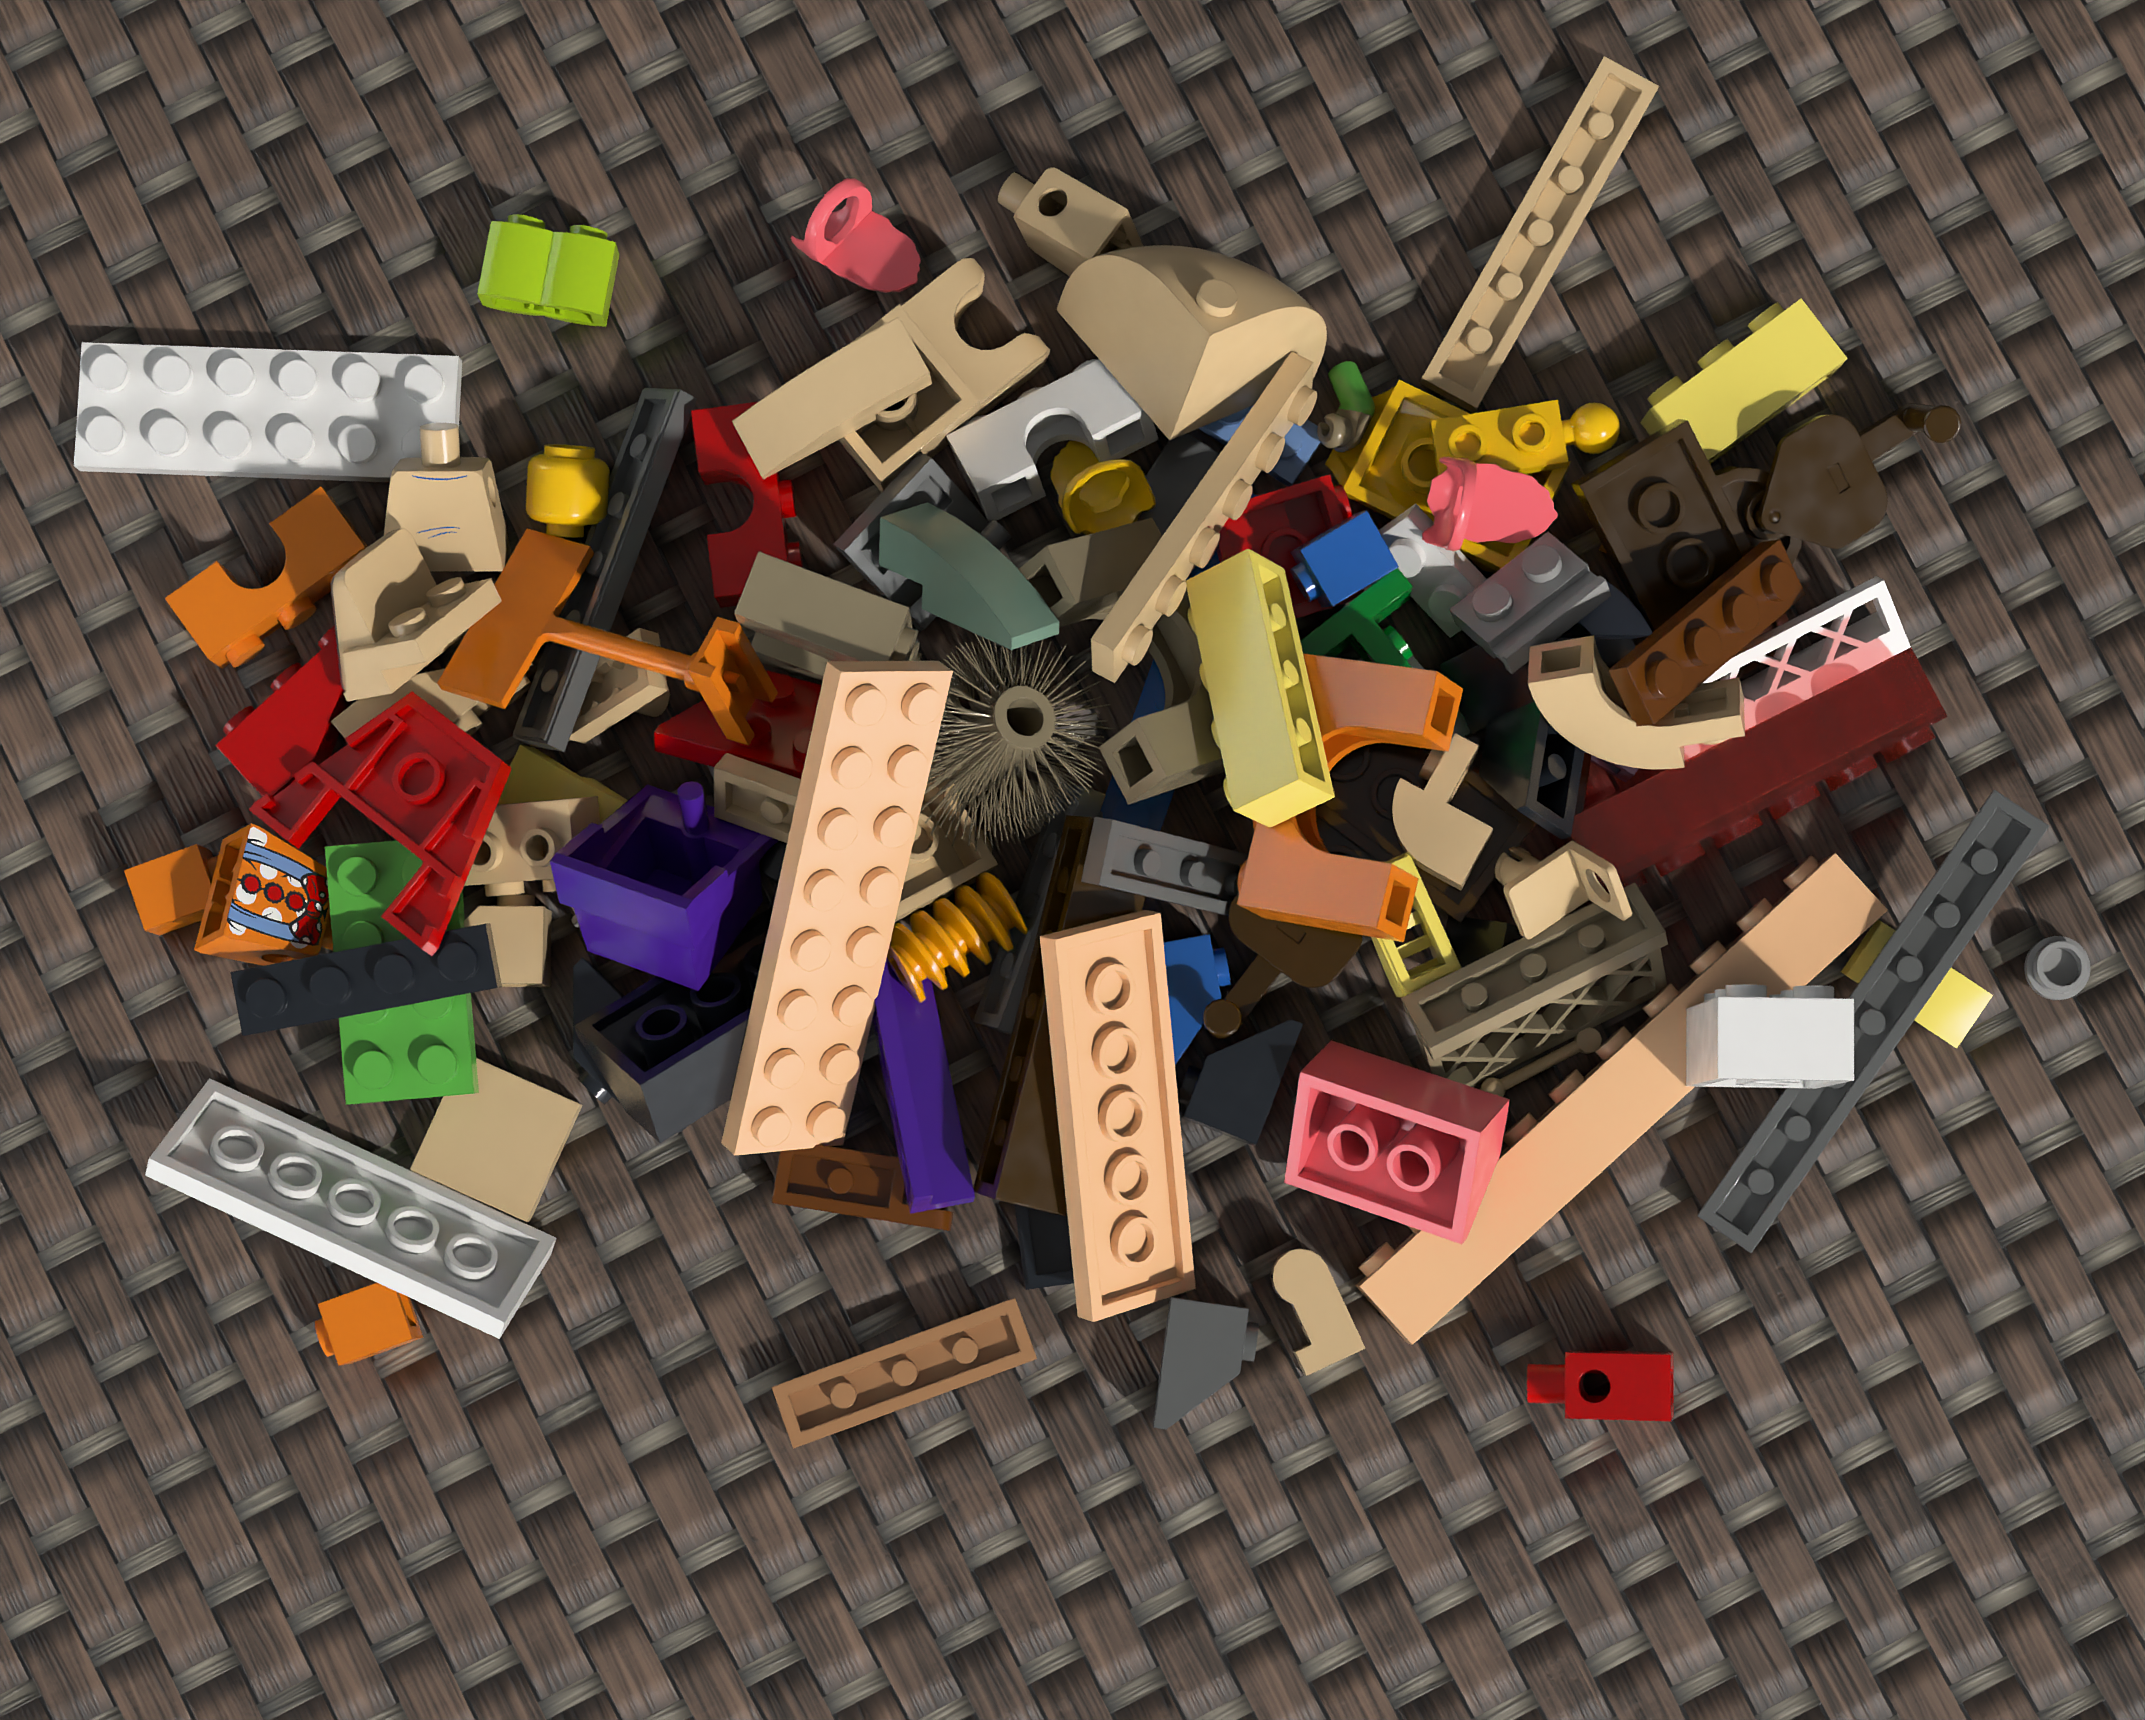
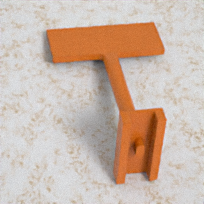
M528 528L494 584L502 602L467 630L437 682L441 690L506 709L543 643L551 641L683 680L688 689L701 693L726 738L746 745H750L755 736L745 718L754 700L757 698L772 703L778 693L740 623L717 617L698 652L690 656L558 617L593 557L594 552L588 545Z

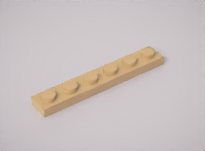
M1605 56L1603 57L1422 376L1420 384L1470 412H1476L1659 88L1658 85Z
M1292 351L1290 352L1092 636V671L1115 683L1128 663L1135 666L1142 660L1153 637L1152 628L1162 614L1169 617L1175 612L1184 596L1187 586L1186 579L1195 566L1204 568L1208 564L1218 546L1221 528L1228 518L1237 520L1242 515L1252 495V484L1261 471L1269 473L1275 467L1285 446L1284 437L1293 424L1302 426L1310 416L1317 399V392L1312 389L1314 362Z

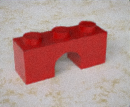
M758 402L691 410L698 470L704 484L737 483L747 488L753 494L754 499L752 512L742 526L730 532L707 535L714 597L720 608L738 605L758 551L803 568L800 542L788 543L785 518L796 517L792 480L780 481L779 471L762 479L732 423L733 420Z

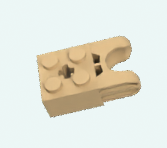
M963 258L956 262L902 306L900 304L855 339L857 340L889 321L900 317L931 376L932 384L903 399L904 406L895 411L890 409L888 411L882 410L875 414V421L839 439V442L881 493L919 452L931 458L949 444L946 435L962 428L972 418L987 414L1034 376L1045 365L1049 356L1050 349L1041 338L1028 333L1021 334L1006 345L992 350H980L970 347L960 338L956 331L959 319L964 311L983 292L984 270L974 258Z

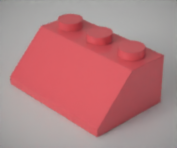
M1331 1040L1300 1072L1284 1183L1463 1244L1469 1235L1500 1157L1510 1099Z

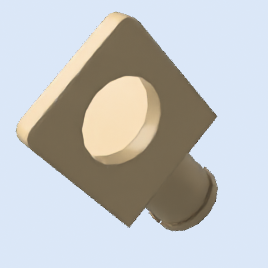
M1573 840L1542 861L1533 857L1521 847L1509 848L1511 855L1519 859L1520 862L1512 859L1504 852L1496 862V879L1505 886L1504 894L1519 933L1527 939H1532L1588 900L1623 921L1632 916L1629 902L1613 864ZM1595 873L1603 880L1609 893L1601 886Z

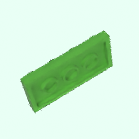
M397 840L326 846L325 856L333 952L407 939L405 935L381 916L422 866L423 861ZM462 892L446 931L464 928L465 918ZM471 993L339 1018L346 1105L479 1093Z

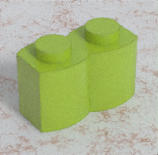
M519 214L509 215L507 222L491 221L477 293L483 306L517 314L546 316L575 324L606 327L620 254L616 242L607 240L608 234L605 231L585 225H573L570 227L569 233L553 232L545 229L546 224L542 220Z

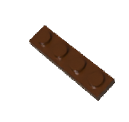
M1780 539L1760 542L1608 670L1631 719L1636 722V727L1657 723L1806 595Z

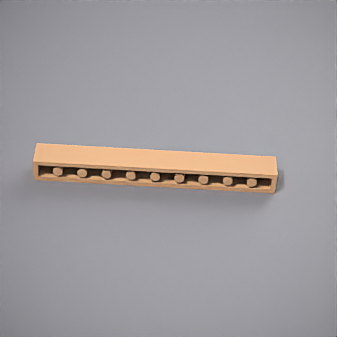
M1836 853L1824 858L1820 862L1810 855L1783 879L1790 890L1777 902L1771 905L1766 898H1763L1736 922L1744 931L1726 948L1718 940L1709 946L1689 965L1696 975L1679 991L1671 983L1668 984L1642 1008L1649 1018L1632 1034L1624 1026L1617 1030L1595 1051L1602 1059L1596 1067L1585 1077L1575 1069L1548 1094L1555 1104L1539 1119L1536 1120L1528 1112L1504 1133L1503 1141L1508 1147L1500 1153L1469 1235L1463 1244L1408 1226L1413 1233L1395 1250L1388 1242H1385L1358 1267L1365 1277L1355 1286L1406 1343L1413 1345L1694 1088L1686 1086L1687 1008L1703 1003L1704 994L1715 993L1717 989H1726V985L1767 986V997L1769 995L1781 994V991L1793 990L1794 986H1806L1888 911Z

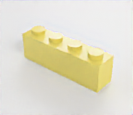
M1246 549L1186 580L1190 601L1188 620L1198 639L1202 659L1199 673L1203 685L1209 692L1214 716L1211 730L1216 744L1221 749L1226 778L1223 782L1226 798L1233 807V811L1271 828L1334 798L1335 795L1285 570L1256 552Z

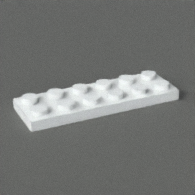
M82 342L74 467L79 471L390 482L392 470L400 459L421 458L420 426L429 423H454L459 427L462 360L459 356Z
M210 1078L149 1157L145 1174L147 1177L498 1339L504 1333L550 1258L556 1242V1237Z

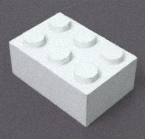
M1726 985V989H1717L1715 993L1704 994L1703 1003L1686 1009V1086L1816 1089L1854 1081V999H1834V987L1794 986L1793 990L1781 991V994L1769 995L1767 997V986Z

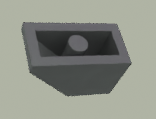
M1170 1297L1152 1424L1153 1428L1167 1430L1238 1376L1241 1371L1242 1360L1254 1362L1259 1323L1247 1321L1248 1308Z

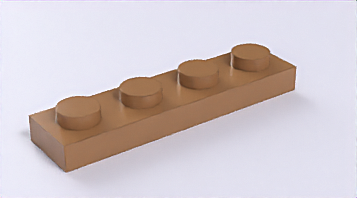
M1013 1298L771 1388L794 1449L1036 1360L1037 1356L1017 1300Z

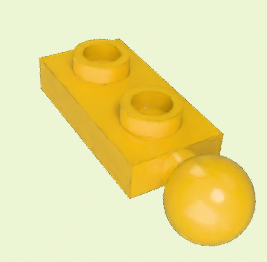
M1558 400L1431 420L1430 423L1438 475L1447 469V466L1439 461L1443 457L1468 458L1475 463L1496 464L1504 469L1524 474L1566 468L1568 466L1566 446L1575 445L1583 452L1598 454L1610 449L1617 441L1620 433L1619 419L1610 407L1602 403H1588L1579 407L1570 419L1561 421Z

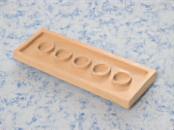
M1142 910L1040 936L1077 1316L1091 1322L1196 1289L1161 913L1149 910Z

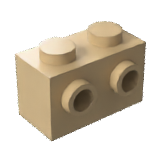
M598 796L497 805L464 886L485 884L486 896H501L525 893L524 881L542 880L543 892L556 891L550 860L558 850L589 824L595 823L600 825Z

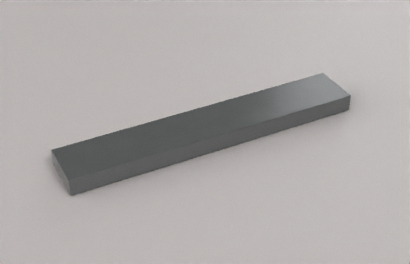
M644 388L642 390L609 478L607 515L601 522L591 525L584 544L592 548L594 555L558 617L610 632L697 398L681 389ZM547 641L512 738L529 746L565 752L600 656Z

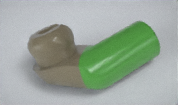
M1352 361L1342 362L1334 366L1328 373V379L1340 402V406L1336 413L1327 414L1324 417L1326 423L1320 422L1317 428L1321 444L1327 448H1333L1337 452L1349 451L1360 444L1376 408L1358 366Z

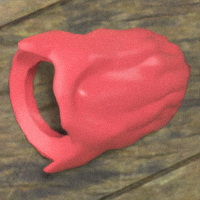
M845 178L823 196L809 219L804 240L794 236L790 238L792 243L809 258L826 266L836 275L865 289L884 293L901 292L917 284L921 259L913 240L897 230L888 218L872 211L871 193L864 183L855 178ZM847 198L846 205L842 209L832 212L840 202Z
M1443 457L1439 461L1445 464L1447 469L1434 477L1427 498L1428 506L1434 515V524L1422 533V540L1450 551L1460 550L1464 539L1477 543L1485 541L1517 543L1537 537L1545 532L1558 517V513L1554 509V502L1550 498L1549 491L1528 474L1507 470L1496 464L1475 463L1468 458Z

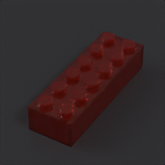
M1909 648L1745 730V736L1727 739L1685 760L1684 768L1667 769L1575 815L1571 837L1561 840L1552 833L1548 836L1556 851L1573 840L1613 864L1623 888L1634 882L1639 888L1648 883L1643 874L1644 872L1656 867L1660 876L1663 877L1695 861L1696 858L1706 854L1701 843L1711 838L1719 849L1751 833L1752 830L1763 825L1759 814L1767 810L1770 811L1773 819L1777 820L1805 806L1810 801L1821 796L1816 786L1823 782H1826L1829 790L1833 792L1857 780L1878 767L1874 757L1881 753L1888 764L1922 747V745L1936 738L1930 727L1948 716L1912 648ZM1595 873L1601 886L1609 893L1603 880Z

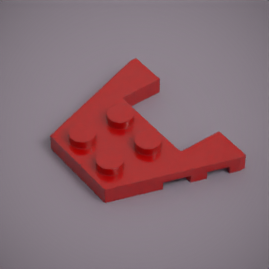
M411 691L345 739L348 744L319 765L312 761L294 774L296 779L294 783L274 797L265 794L253 803L249 811L299 849L339 798L343 797L423 861L422 866L381 917L419 948L433 956L440 946L512 768Z

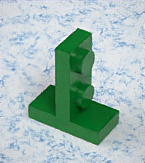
M1399 568L1386 574L1300 641L1303 653L1335 657L1350 645L1364 662L1412 668L1407 660L1413 656V653L1404 639L1392 626L1382 630L1378 623L1410 599L1413 586Z

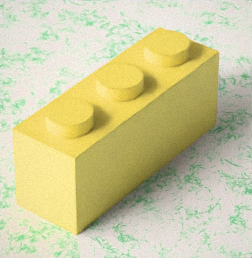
M1802 298L1786 310L1777 302L1748 324L1753 334L1734 347L1726 339L1705 354L1697 362L1703 370L1689 381L1683 383L1678 376H1675L1647 398L1653 407L1648 410L1640 423L1651 436L1677 419L1688 420L1711 464L1836 373L1848 358Z

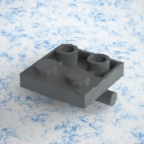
M919 452L833 544L883 598L909 607L912 626L919 632L925 630L937 616L922 609V584L879 565L880 517L928 502L957 517L985 537L998 550L1011 538L1008 531L995 520L989 522L936 462L922 452Z

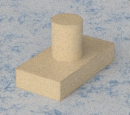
M639 628L626 636L661 647L659 633ZM600 656L569 740L586 743L633 712L651 717L661 715L665 711L670 697L666 675Z

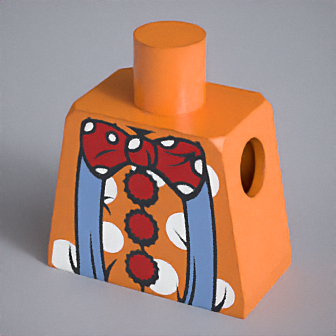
M252 823L222 839L194 950L202 954L262 966L317 956L321 947L333 951L326 867Z

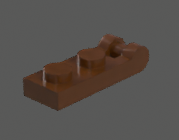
M817 1144L814 1148L780 1151L772 1203L951 1231L954 1213L947 1211L948 1207L910 1214L909 1206L903 1204L905 1185L899 1157Z

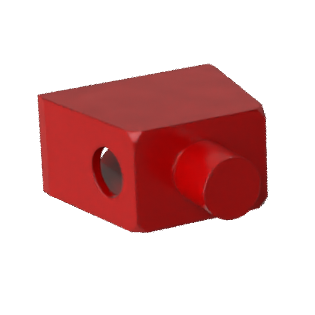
M1567 1351L1565 1352V1364H1528L1527 1402L1565 1404L1566 1419L1671 1421L1674 1417V1352ZM1605 1374L1610 1382L1608 1396L1588 1395L1583 1387L1585 1375Z

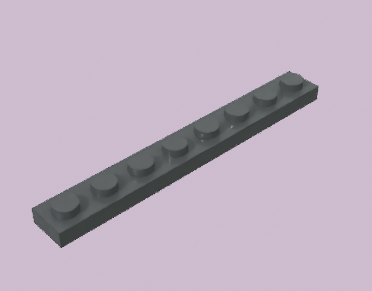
M1993 790L1848 997V999H1854V1081L1816 1089L1785 1088L1697 1214L1700 1219L1748 1252H1753L2050 827L2049 825L1998 791Z

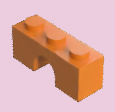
M322 487L316 489L269 523L282 541L286 553L283 571L273 583L258 589L241 587L232 573L216 561L165 598L206 657L223 669L230 663L233 667L247 663L264 649L263 639L282 626L285 630H290L310 618L317 609L314 603L331 591V581L335 574L358 553L368 547L335 500Z

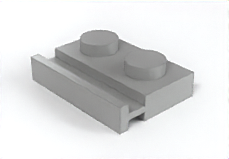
M1547 532L1449 610L1455 625L1494 659L1497 657L1501 660L1505 668L1513 674L1529 661V646L1554 642L1607 600L1611 593L1606 579L1601 575L1597 577L1593 574L1588 564Z

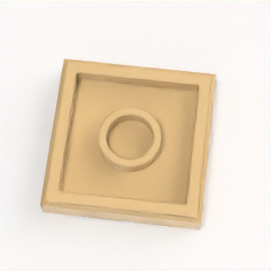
M476 1058L479 1093L443 1096L410 1170L523 1221L530 1222L583 1105Z

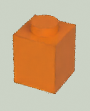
M195 844L124 870L144 931L160 936L202 920L218 855L213 857L211 850Z
M374 1283L318 1304L322 1318L315 1320L316 1334L327 1357L335 1355L338 1366L352 1364L423 1338L410 1298L379 1283Z

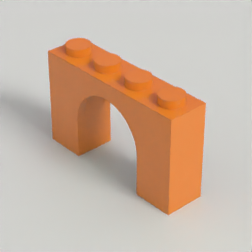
M1303 653L1329 772L1340 759L1351 751L1374 743H1391L1449 752L1463 688L1438 671ZM1316 806L1271 828L1253 820L1254 834L1248 859L1244 861L1238 874L1239 897L1237 905L1265 919L1404 942L1419 878L1391 863L1331 854L1318 832Z

